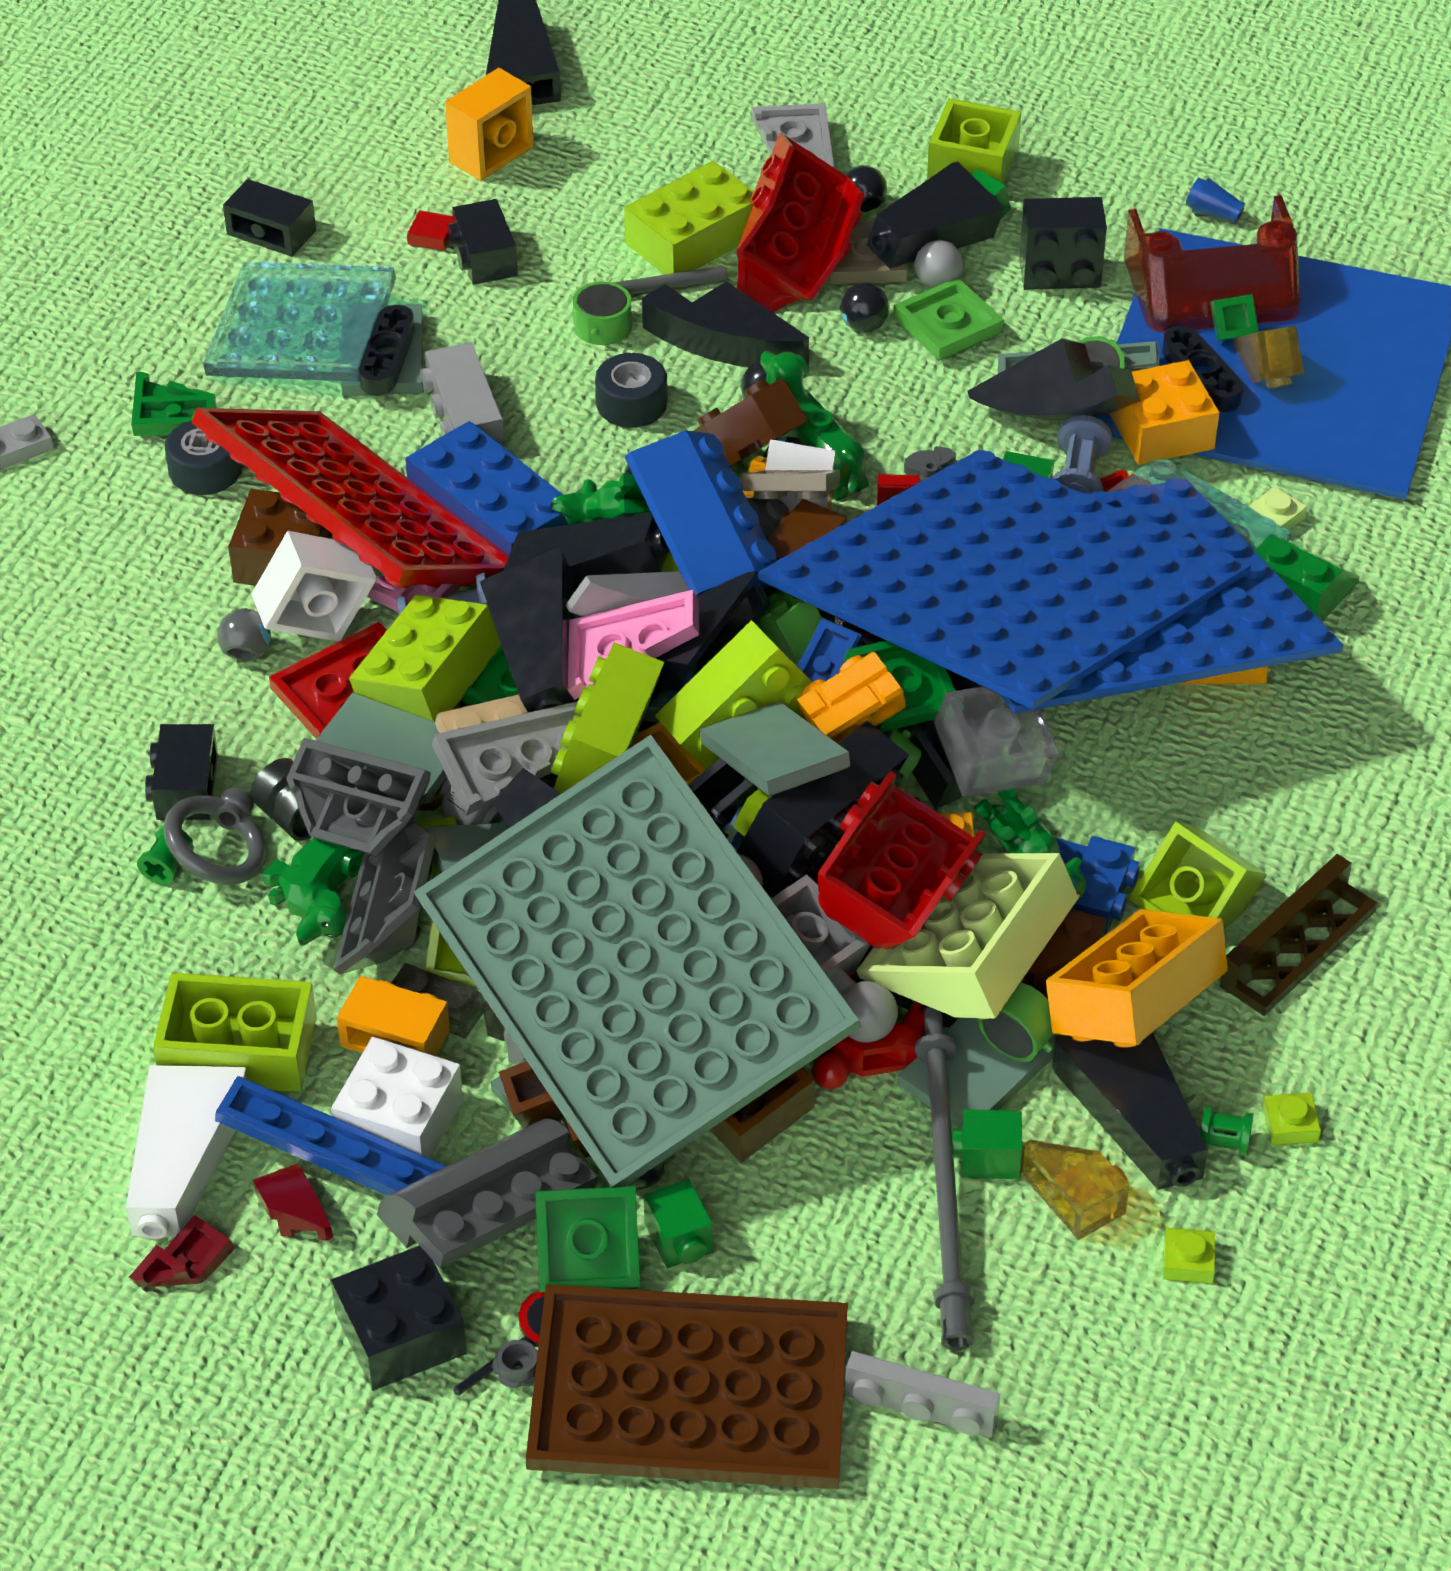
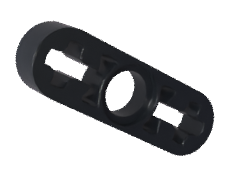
M390 305L379 312L358 368L360 387L365 393L379 396L385 395L395 388L415 333L414 317L410 308L403 305ZM383 347L396 348L395 351L388 353H382L377 351L378 349ZM378 368L383 369V372L378 374Z
M1173 326L1167 329L1164 333L1162 346L1164 358L1170 364L1189 360L1192 367L1199 365L1210 367L1211 371L1202 372L1195 370L1218 411L1231 412L1236 410L1242 400L1243 382L1197 331L1187 326Z

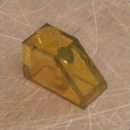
M1296 326L1255 332L1233 339L1234 348L1253 383L1266 381L1267 388L1292 384V376L1304 374Z
M1029 1140L1023 1144L1020 1174L1078 1240L1126 1214L1129 1181L1123 1170L1117 1165L1112 1166L1100 1151L1036 1140Z

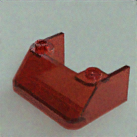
M1282 195L1274 196L1271 221L1258 228L1257 244L1183 251L1180 241L1167 232L1158 231L1145 234L1137 209H1129L1124 261L1145 323L1151 329L1159 332H1165L1173 326H1187L1194 330L1214 328L1211 301L1249 294L1253 295L1257 324L1287 321L1295 318L1299 313L1301 302L1297 233Z

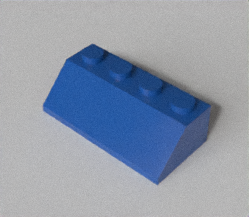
M685 430L631 451L625 456L688 589L693 590L697 597L747 572H755L758 576L760 570L777 562L776 551L767 541L758 523V515L750 506L741 488V481L733 472L724 454V447L715 434ZM760 581L765 591L770 585Z

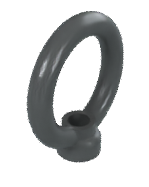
M226 789L219 798L206 795L184 798L172 806L166 815L164 837L170 852L186 870L208 882L234 885L251 880L263 868L267 852L263 834L255 821L250 817L254 811L253 799L241 789ZM205 813L215 815L216 822L225 829H238L248 845L247 859L242 864L234 867L219 866L204 860L186 843L182 833L184 820L193 814Z

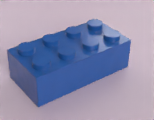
M470 420L405 457L407 478L509 555L518 532L568 525L565 516L552 510L550 506L551 501L555 497L563 494Z

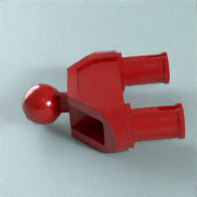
M856 972L849 976L855 982L857 980ZM913 1001L912 1006L902 1021L895 1023L891 1032L878 1041L859 1042L848 1036L819 1055L812 1067V1076L816 1084L823 1089L833 1090L840 1088L846 1083L850 1072L865 1077L905 1069L917 1058L914 1044L918 1039L925 1036L924 1011L929 1006L922 1010L923 1004Z

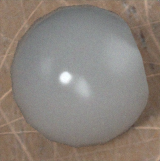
M940 239L927 242L918 251L914 262L917 277L925 286L931 288L954 278H960L964 266L961 252L950 242Z

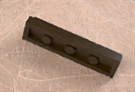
M1337 853L1226 955L1228 971L1221 976L1220 987L1265 1016L1376 912L1377 902L1348 884L1352 862ZM1342 898L1358 908V910L1354 914H1333L1332 905ZM1328 927L1329 937L1326 940H1306L1304 931L1307 928ZM1284 953H1300L1301 963L1298 966H1277L1276 957ZM1272 979L1273 989L1265 997L1246 986L1251 980Z

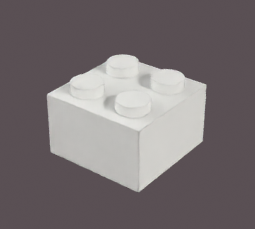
M287 531L251 594L264 628L326 640L341 641L377 580L372 566L360 561L358 558L359 554L349 546L340 544L334 539Z
M372 1037L333 1103L331 1114L339 1120L431 1159L463 1100L460 1064Z

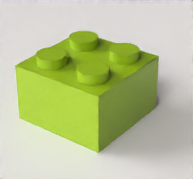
M948 98L929 141L927 179L951 163L958 161L970 174L978 168L1004 184L1019 149L1021 112Z

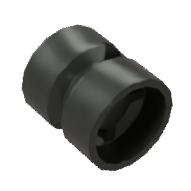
M289 758L277 759L266 765L257 775L250 791L251 798L291 838L298 841L310 839L312 837L309 835L298 809L295 793L290 790L286 780L294 761Z

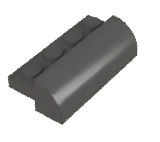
M542 1119L384 1197L379 1204L377 1216L406 1248L417 1243L439 1268H442L535 1220V1191L594 1188L597 1175L567 1145L570 1131L555 1120Z

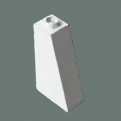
M149 1065L126 1203L132 1236L148 1239L176 1237L191 1219L236 1131L216 1122L215 1112L237 1075L247 1079L246 1067Z

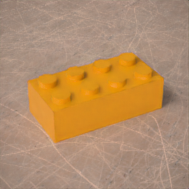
M1139 909L1046 980L1052 1033L1069 1035L1076 1041H1091L1094 1039L1110 1041L1115 1046L1124 1048L1139 1045L1143 1039L1158 1027L1164 1025L1170 1017L1186 1007L1191 1000L1205 989H1208L1212 983L1228 971L1223 919Z

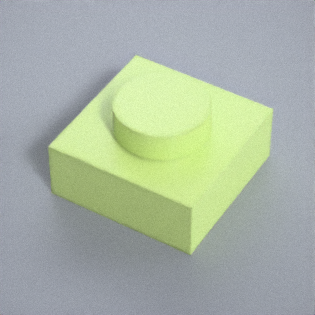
M1274 486L1248 506L1247 519L1280 538L1305 519L1307 506Z

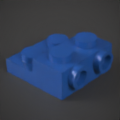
M1091 836L1088 846L1055 838L1064 863L1075 857L1082 860L1080 869L1086 879L1087 888L1083 897L1075 902L1071 909L1106 918L1105 936L1108 934L1113 919L1121 921L1128 899V894H1124L1126 886L1134 888L1141 866V862L1134 860L1136 847L1096 836Z

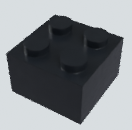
M1102 197L1024 199L1019 256L1023 290L1101 288L1107 231Z
M420 1246L330 1279L335 1314L372 1391L467 1354L463 1318L434 1261Z

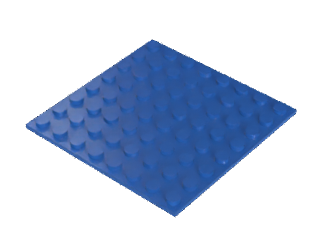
M1159 228L1117 344L1158 341L1159 366L1167 365L1170 363L1162 354L1165 331L1173 326H1187L1197 331L1243 382L1240 406L1231 412H1219L1215 449L1192 455L1406 500L1451 343V286ZM1252 294L1259 334L1217 341L1210 302ZM1201 365L1193 367L1195 370L1202 372L1212 370L1210 367ZM1109 413L1096 417L1108 425L1112 438L1124 440Z
M979 449L760 570L758 578L764 583L1034 710L1249 574L1251 565L1235 559L1229 553L1218 552L1199 544L1194 538L1183 537L1164 529L1162 525L1156 522H1148L1129 514L1123 508L1113 507L1101 502L1091 494L1080 493L1062 485L1058 480L1045 478L1029 471L1023 465L1010 463L996 457L990 451Z
M1173 478L1165 483L1148 486L1132 485L1128 489L1113 492L1097 491L1091 493L1095 499L1113 507L1123 508L1129 514L1148 522H1156L1162 525L1164 529L1183 537L1194 538L1199 544L1218 552L1229 553L1235 559L1251 565L1250 573L1034 710L1340 653L1343 650V644L1187 479ZM999 694L1014 714L1032 711V709Z

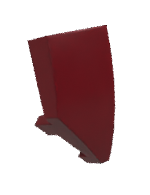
M298 1163L252 1180L257 1198L270 1219L277 1220L281 1236L293 1237L295 1233L306 1230L316 1231L319 1240L334 1238L328 1218Z
M193 1215L165 1250L156 1244L129 1278L138 1287L199 1284L204 1282L235 1249V1246L225 1235L196 1215Z

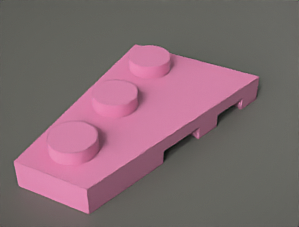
M689 590L569 620L567 690L573 699H578L584 687L587 688L588 684L595 685V683L588 681L598 656L607 658L613 642L656 658L698 636L699 599L694 591Z

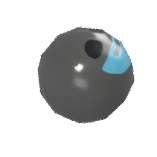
M248 608L232 610L222 618L217 629L218 645L221 651L231 658L244 661L257 660L268 650L271 643V630L264 628L257 611Z

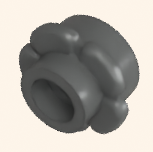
M511 1340L502 1345L493 1360V1372L499 1375V1382L509 1388L534 1384L538 1351L531 1343L525 1340ZM516 1365H522V1366H523V1367H522L521 1369H519V1370L514 1369V1366H516Z

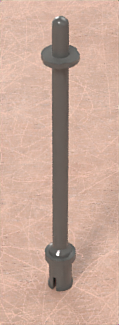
M927 1007L924 1011L925 1036L918 1039L914 1047L917 1058L927 1062L943 1274V1284L934 1292L935 1306L940 1309L941 1345L950 1350H962L968 1348L969 1344L972 1345L974 1343L970 1307L974 1304V1290L963 1282L946 1065V1061L957 1053V1046L954 1038L944 1035L943 1013L934 1008Z

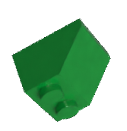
M1269 534L1254 550L1322 622L1359 583L1360 576L1272 534Z

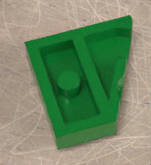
M136 372L131 423L133 436L169 435L173 429L182 423L191 421L196 408H217L215 394L200 389H189L185 385L174 381H169L166 387L150 382L149 374Z

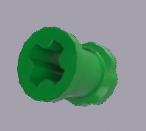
M162 825L155 833L156 841L151 849L143 852L137 860V867L141 874L151 882L159 885H168L176 877V867L179 862L174 858L167 846L164 837V825ZM182 830L186 843L194 850L192 838Z
M1205 1105L1200 1134L1206 1146L1212 1145L1238 1150L1239 1155L1247 1156L1254 1113L1246 1112L1244 1116L1214 1112L1213 1106ZM1215 1128L1225 1129V1130H1230V1131H1236L1237 1133H1230V1132H1225V1131H1219V1130H1216Z

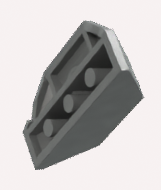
M304 738L286 780L290 790L295 793L298 809L311 837L377 856L412 824L429 785L431 773L418 767Z
M412 822L406 830L377 856L363 854L333 968L340 975L387 962L402 950H409L416 943L420 935L421 928L418 924L423 906L413 892L429 882L437 838L415 822Z

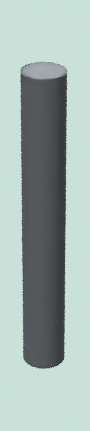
M724 266L612 283L621 285L628 290L630 295L651 293L664 284L672 289L724 282L726 281V270Z

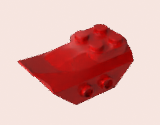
M779 132L772 154L762 166L759 180L750 199V204L753 207L736 251L738 258L737 288L773 313L790 303L814 299L836 265L846 257L852 246V242L849 239L852 230L857 226L862 217L860 207L865 195L852 179L781 132Z
M892 771L889 772L880 785L871 782L857 805L854 804L839 826L845 832L818 872V902L825 915L863 938L872 947L887 950L894 949L901 943L914 938L943 897L950 902L966 880V877L968 878L983 854L976 849L985 836V832L979 829L975 837H973L898 788L894 784L896 774Z

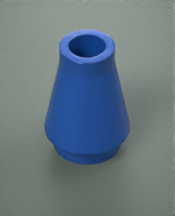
M1198 177L1189 192L1185 205L1193 208L1192 213L1223 219L1236 224L1242 215L1246 203L1238 200L1211 178L1204 180Z

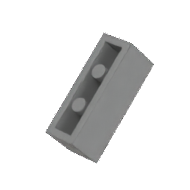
M472 342L425 351L426 368L420 369V375L425 393L432 392L430 402L435 419H442L440 421L442 436L470 420L504 447L503 420Z

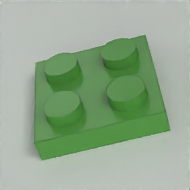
M958 277L894 305L893 317L938 360H942L1000 334L1004 328V319Z

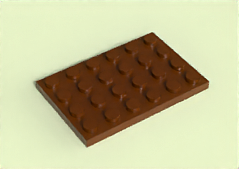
M546 1284L526 1450V1470L839 1489L848 1303Z

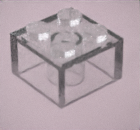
M984 686L946 692L934 721L963 797L1046 783L1060 754L1042 709L1014 714L998 693Z

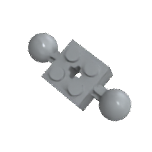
M738 854L763 888V878L758 866L750 858ZM805 875L771 900L859 1019L862 1027L850 1034L849 1037L866 1043L878 1041L886 1037L895 1026L898 1016L896 1000L892 993L879 983L872 981L856 983L849 977L858 968L870 945L863 938L825 915L818 902V885L808 875Z

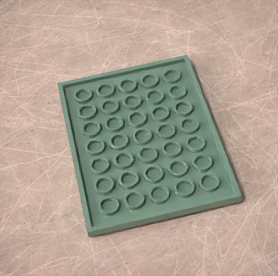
M651 735L413 892L611 1187L629 1185L862 1027L852 1009Z

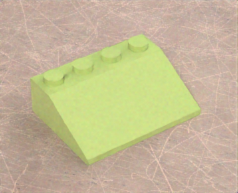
M982 853V857L968 878L966 877V880L950 902L943 897L914 938L901 943L894 949L887 950L873 947L857 969L859 978L879 983L892 992L953 1017L995 1019L1079 898L1060 853Z

